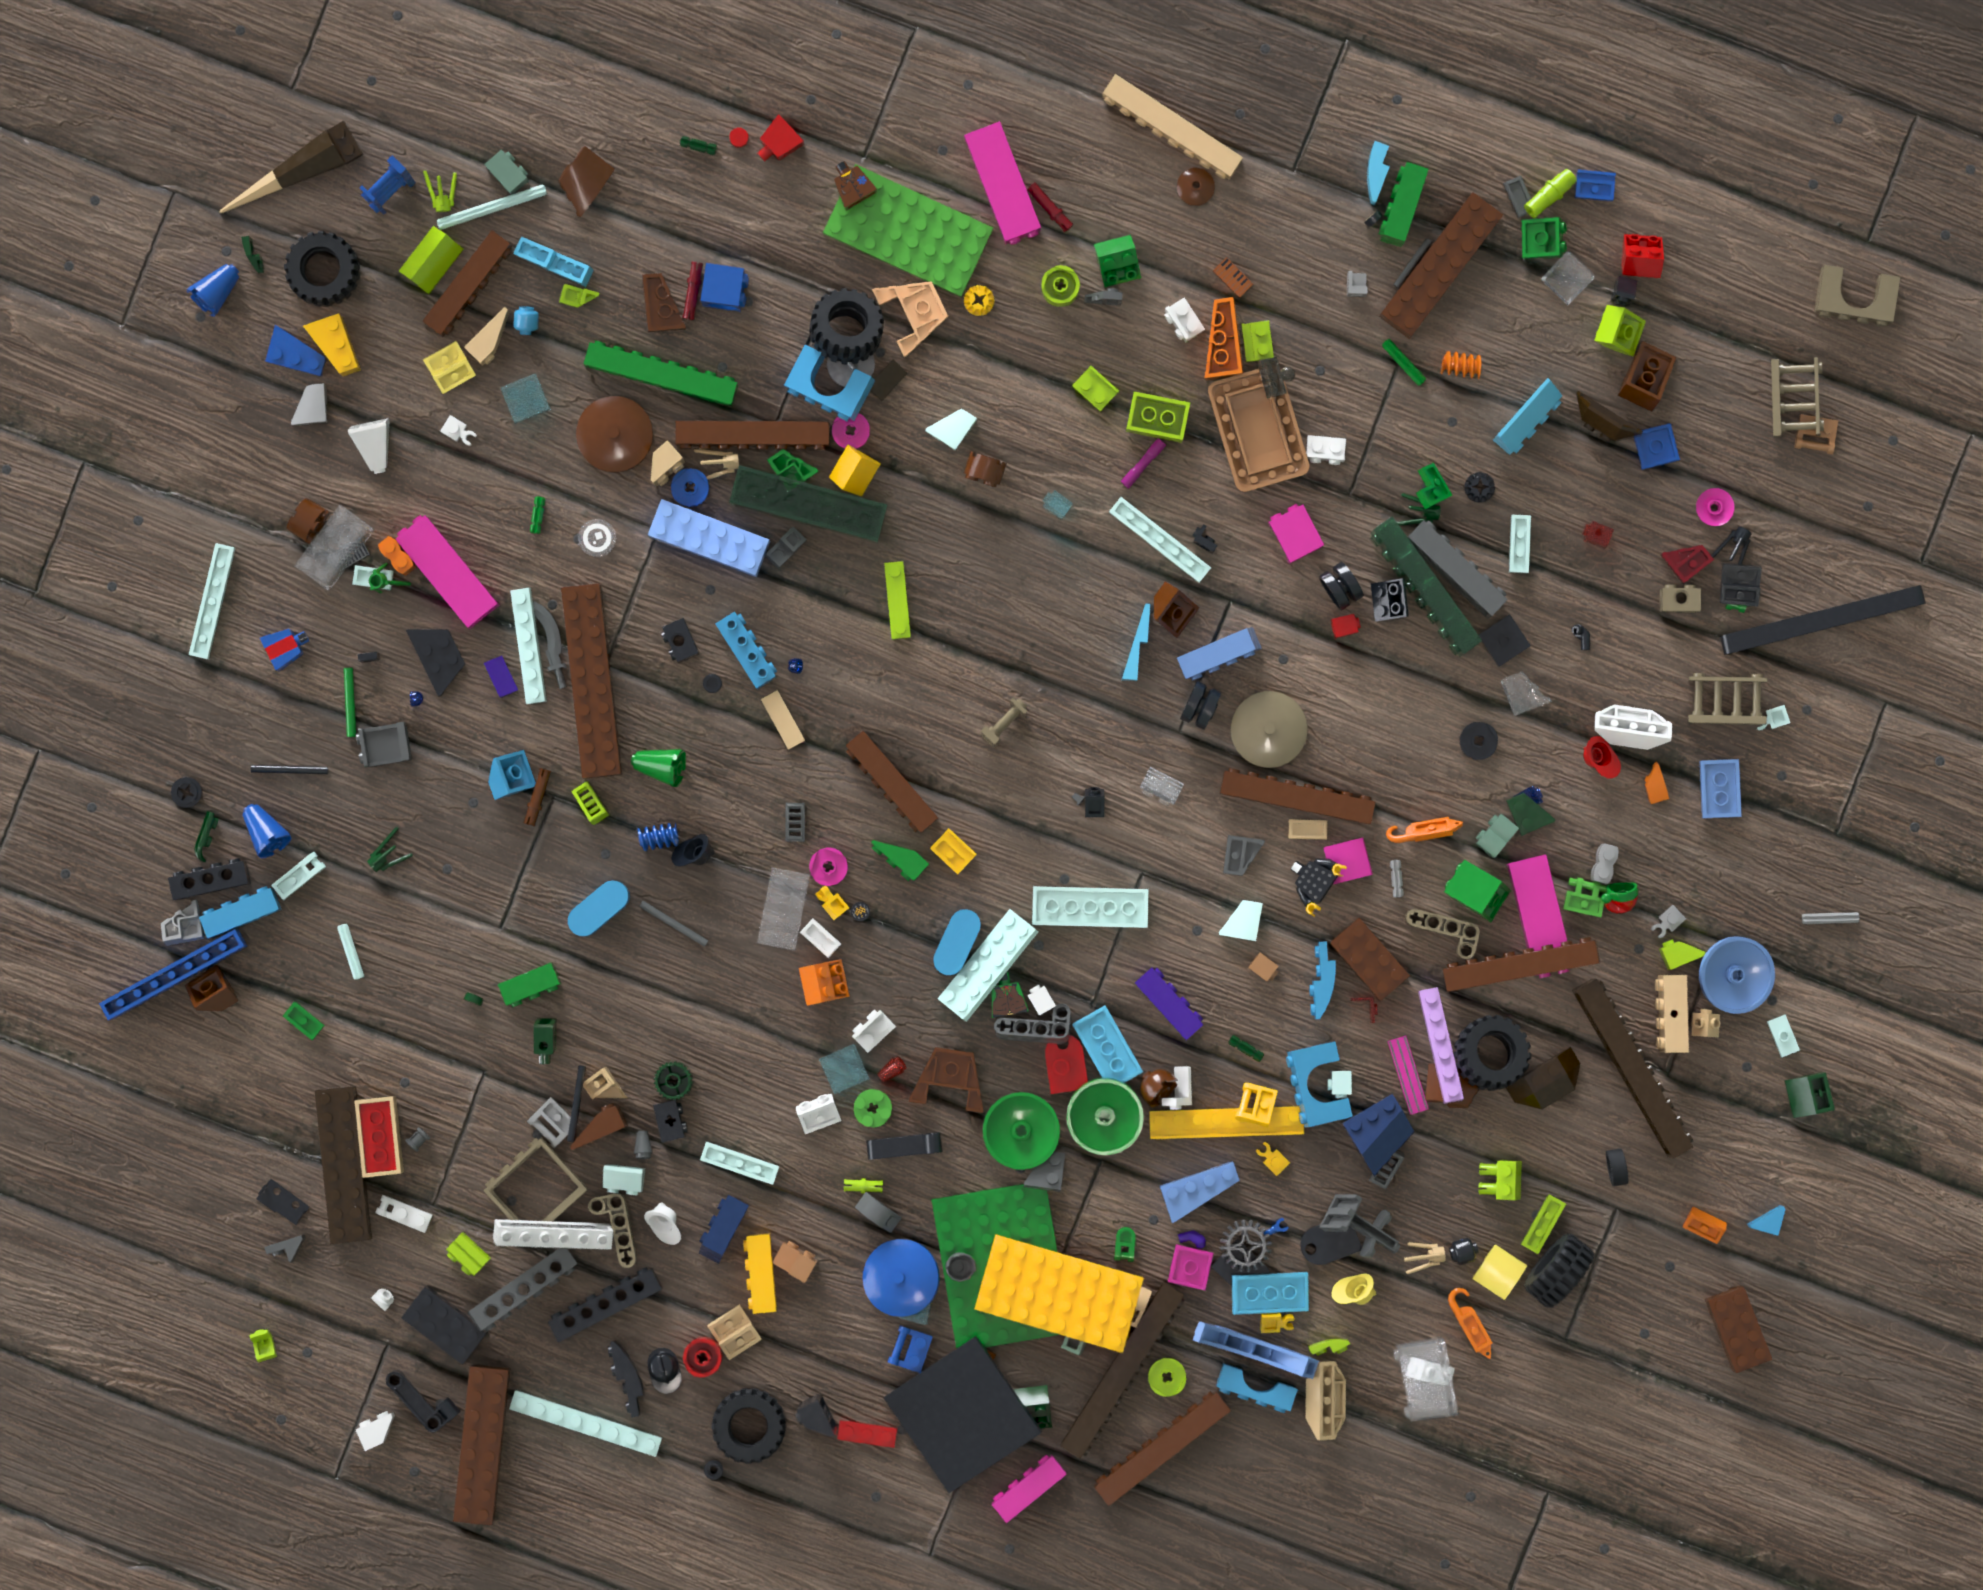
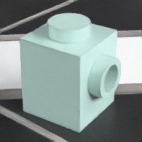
M1331 1071V1079H1327V1090H1331V1094H1335V1098H1347V1094H1352L1351 1071Z

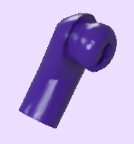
M1195 1230L1178 1234L1180 1243L1191 1241L1199 1249L1206 1246L1205 1237Z

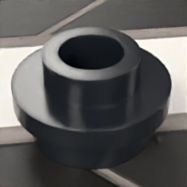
M711 1460L706 1463L704 1474L707 1478L716 1480L722 1476L723 1466L719 1461ZM712 1466H715L717 1468L716 1473H712L710 1471V1468Z

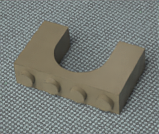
M1830 265L1821 267L1814 313H1819L1820 317L1830 318L1831 315L1838 316V319L1843 321L1857 319V322L1862 324L1875 322L1877 326L1887 327V325L1894 322L1900 277L1886 274L1879 275L1873 302L1870 306L1859 309L1849 306L1842 298L1841 282L1844 268Z

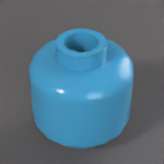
M519 307V310L514 312V328L519 330L522 335H531V331L538 329V312L534 310V307Z

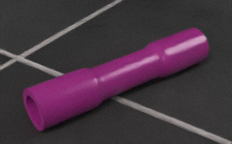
M1157 438L1146 454L1120 482L1129 489L1150 462L1166 447V444Z

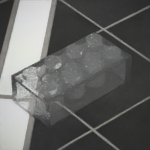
M340 504L294 566L330 591L345 571L346 566L375 529Z
M772 868L757 941L758 944L796 951L811 875Z

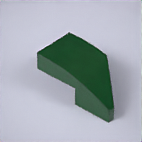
M250 236L241 237L244 251L250 263L258 273H264L262 256L260 254L254 255L252 238Z

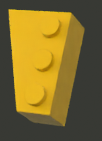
M339 313L303 325L342 376L361 370L343 317Z

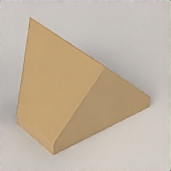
M607 1067L599 1070L583 1084L592 1100L594 1098H628Z

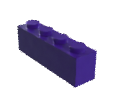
M1151 967L1135 984L1181 1036L1187 1040L1203 1026L1201 1023L1203 1018L1197 1011L1193 1013L1188 1008L1190 1004L1184 997L1179 998L1175 994L1178 990L1170 982L1166 984L1162 979L1165 976L1158 968L1154 970Z

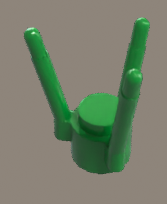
M384 563L378 569H374L373 574L369 577L370 590H374L379 594L382 593V590L379 588H384L386 585H411V582L387 580L385 574L380 572L388 566V563Z

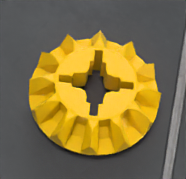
M980 285L969 288L964 296L965 308L969 313L976 316L989 313L994 305L992 291L986 286ZM974 294L978 295V297L985 296L982 300L984 307L979 303L972 305L976 300Z

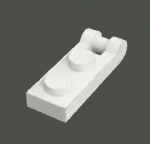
M382 1195L380 1199L382 1202L380 1207H377L376 1214L426 1233L433 1216L432 1214ZM389 1204L394 1206L392 1212L387 1211Z

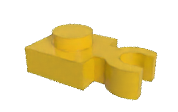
M1263 1142L1266 1146V1151L1262 1153L1256 1149V1153L1266 1157L1263 1163L1278 1176L1290 1162L1277 1149L1272 1153L1270 1145Z
M1261 1313L1260 1331L1261 1333H1280V1328L1293 1330V1323L1287 1322L1294 1321L1293 1314H1286L1281 1317V1313Z

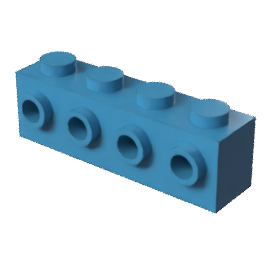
M734 611L715 623L756 689L761 688L776 678L774 674L777 672L772 662L767 663L764 657L767 654L762 646L757 647L754 643L756 637L751 630L747 631L744 627L746 621L741 614L737 615Z

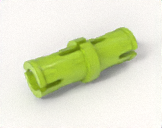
M862 1178V1180L844 1179V1185H852L844 1186V1192L861 1191L862 1194H865V1192L882 1193L883 1191L882 1187H875L883 1186V1180L868 1181L866 1178Z

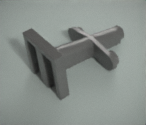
M1335 1194L1319 1227L1325 1232H1346L1348 1227H1351L1366 1236L1360 1251V1256L1370 1259L1375 1254V1243L1393 1254L1399 1250V1241L1381 1230L1392 1219L1389 1211L1382 1210L1374 1223L1371 1224L1356 1214L1362 1201L1360 1196L1357 1194Z

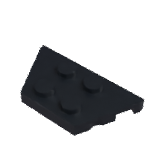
M448 629L406 630L438 697L442 696L449 684L452 683L456 675L465 666V662Z

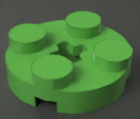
M865 1090L855 1100V1117L866 1127H879L885 1124L891 1116V1100L887 1094L880 1090ZM870 1103L878 1105L877 1113L868 1112L867 1108L870 1107Z

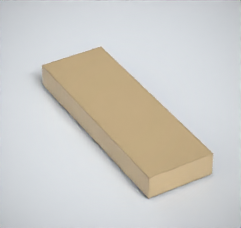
M778 690L761 699L788 750L805 741Z

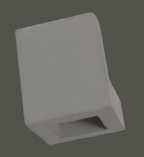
M1348 271L1347 296L1366 297L1368 288L1366 286V274Z

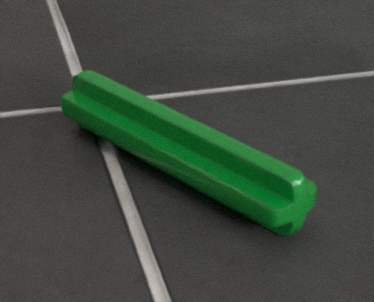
M1387 339L1382 344V347L1418 386L1423 384L1426 380L1423 374L1391 339Z

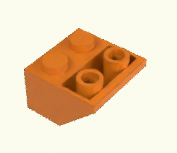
M842 959L799 968L807 1006L850 997Z

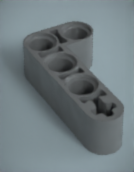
M1062 1003L1055 1006L1052 1021L999 1018L994 1024L995 1034L1002 1040L1064 1044L1070 1037L1071 1012L1069 1006ZM1061 1011L1067 1013L1064 1018H1060L1057 1015ZM1002 1026H1006L1004 1031H1000V1029H1002ZM1020 1027L1027 1028L1025 1033L1017 1032ZM1040 1028L1047 1030L1043 1035H1039L1036 1032ZM1058 1030L1066 1032L1063 1036L1056 1035Z

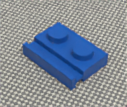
M1577 170L1575 198L1613 202L1616 173Z

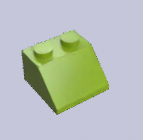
M1607 305L1594 341L1606 348L1633 357L1646 321L1626 308Z

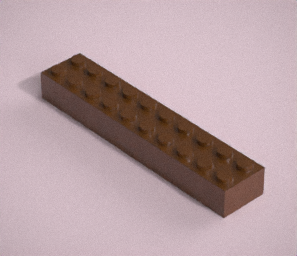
M599 583L561 587L582 778L591 779L622 775L602 588Z

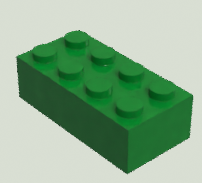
M1407 162L1404 167L1401 166L1396 178V181H1399L1398 185L1395 184L1390 196L1393 202H1389L1384 217H1387V220H1383L1378 233L1381 235L1380 241L1402 248L1419 201L1428 168Z

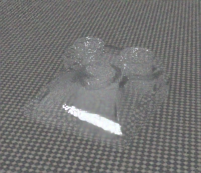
M1567 251L1541 280L1568 306L1592 282L1595 276L1575 255Z

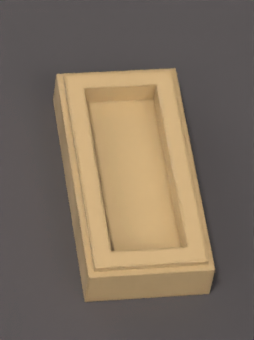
M1289 819L1288 839L1327 840L1328 820Z

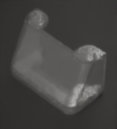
M1435 1337L1397 1344L1396 1350H1393L1395 1361H1399L1401 1365L1406 1392L1407 1407H1404L1405 1418H1409V1421L1413 1422L1458 1416L1444 1338Z

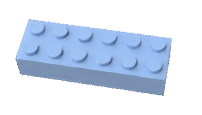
M663 499L660 501L648 536L754 577H757L770 544V540Z

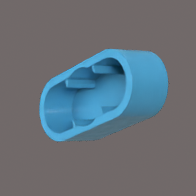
M608 881L602 884L570 912L568 916L570 930L579 936L594 934L627 906L630 900L628 888L618 881Z
M963 909L957 911L952 916L934 954V965L944 975H954L962 969L980 931V919L973 911Z

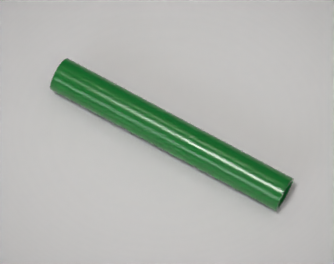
M343 668L347 737H356L353 668Z

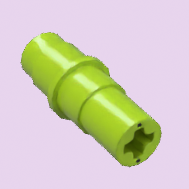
M1565 169L1551 181L1548 180L1545 186L1524 205L1525 211L1532 218H1536L1547 207L1563 198V195L1577 182L1575 175L1570 170Z

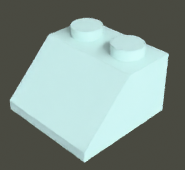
M606 1164L603 1168V1188H607V1192L619 1193V1190H626V1194L638 1195V1192L643 1191L645 1168Z

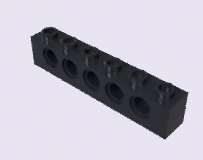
M645 1267L637 1271L638 1276L632 1279L630 1276H627L619 1281L620 1285L616 1287L610 1285L602 1289V1294L596 1296L594 1293L586 1297L585 1303L579 1305L577 1302L568 1307L569 1311L563 1314L559 1311L551 1315L552 1320L548 1321V1324L557 1342L559 1343L662 1290L663 1287L653 1268L648 1270ZM635 1281L643 1282L644 1289L642 1291H637L634 1288ZM618 1290L626 1291L627 1297L625 1300H620L617 1297ZM602 1298H606L609 1301V1308L604 1309L600 1306ZM585 1307H589L592 1310V1316L589 1318L585 1317L582 1313ZM567 1316H572L575 1319L574 1326H568L565 1323Z

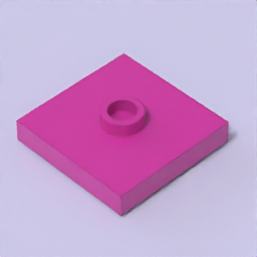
M1176 1244L1167 1282L1206 1290L1214 1253Z

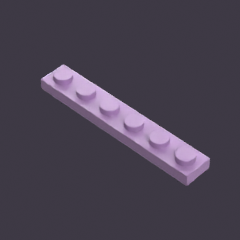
M1438 987L1421 990L1418 992L1443 1102L1446 1104L1461 1101L1464 1097Z

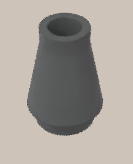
M637 1131L634 1155L639 1160L650 1159L653 1151L648 1131Z

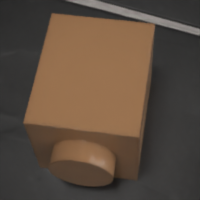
M1261 952L1257 954L1248 966L1252 972L1266 982L1269 979L1272 981L1278 974L1276 970L1278 965Z

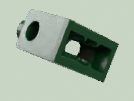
M537 1018L534 1023V1054H539V1064L551 1063V1054H554L556 1050L557 1018Z

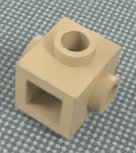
M1701 1009V1013H1693L1691 1021L1692 1036L1719 1037L1720 1014H1712V1010Z

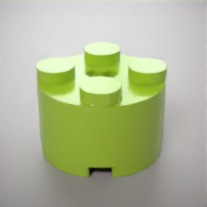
M1058 265L1049 269L1044 274L1041 291L1044 299L1049 304L1064 307L1070 305L1077 298L1080 281L1073 269L1064 265ZM1062 282L1065 288L1058 290V286L1055 285H1059Z

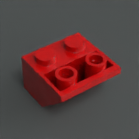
M1624 234L1621 263L1622 275L1661 278L1664 263L1662 237Z

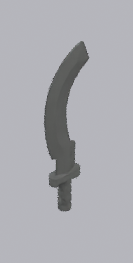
M533 601L534 615L542 624L547 637L548 650L545 652L550 664L547 667L548 672H555L559 689H564L567 686L561 668L567 669L566 663L561 664L559 657L562 644L558 626L550 612L542 605Z

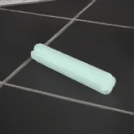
M347 924L339 925L337 929L353 978L356 980L363 978L364 973Z

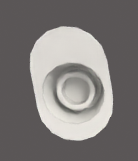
M659 1203L653 1211L646 1212L644 1215L645 1221L661 1241L669 1245L679 1243L681 1234L676 1226V1213L671 1208L667 1207L664 1203Z

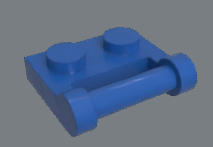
M900 1325L898 1329L899 1335L892 1356H889L888 1363L920 1373L933 1336ZM908 1334L912 1336V1339L905 1360L903 1361L900 1360L899 1357L906 1336Z

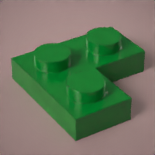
M1434 462L1418 470L1426 487L1416 492V495L1425 510L1453 496Z

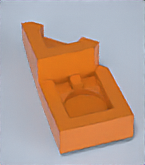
M1655 762L1649 776H1646L1644 780L1650 804L1669 799L1659 763Z

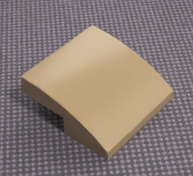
M740 1304L707 1325L729 1360L762 1340Z

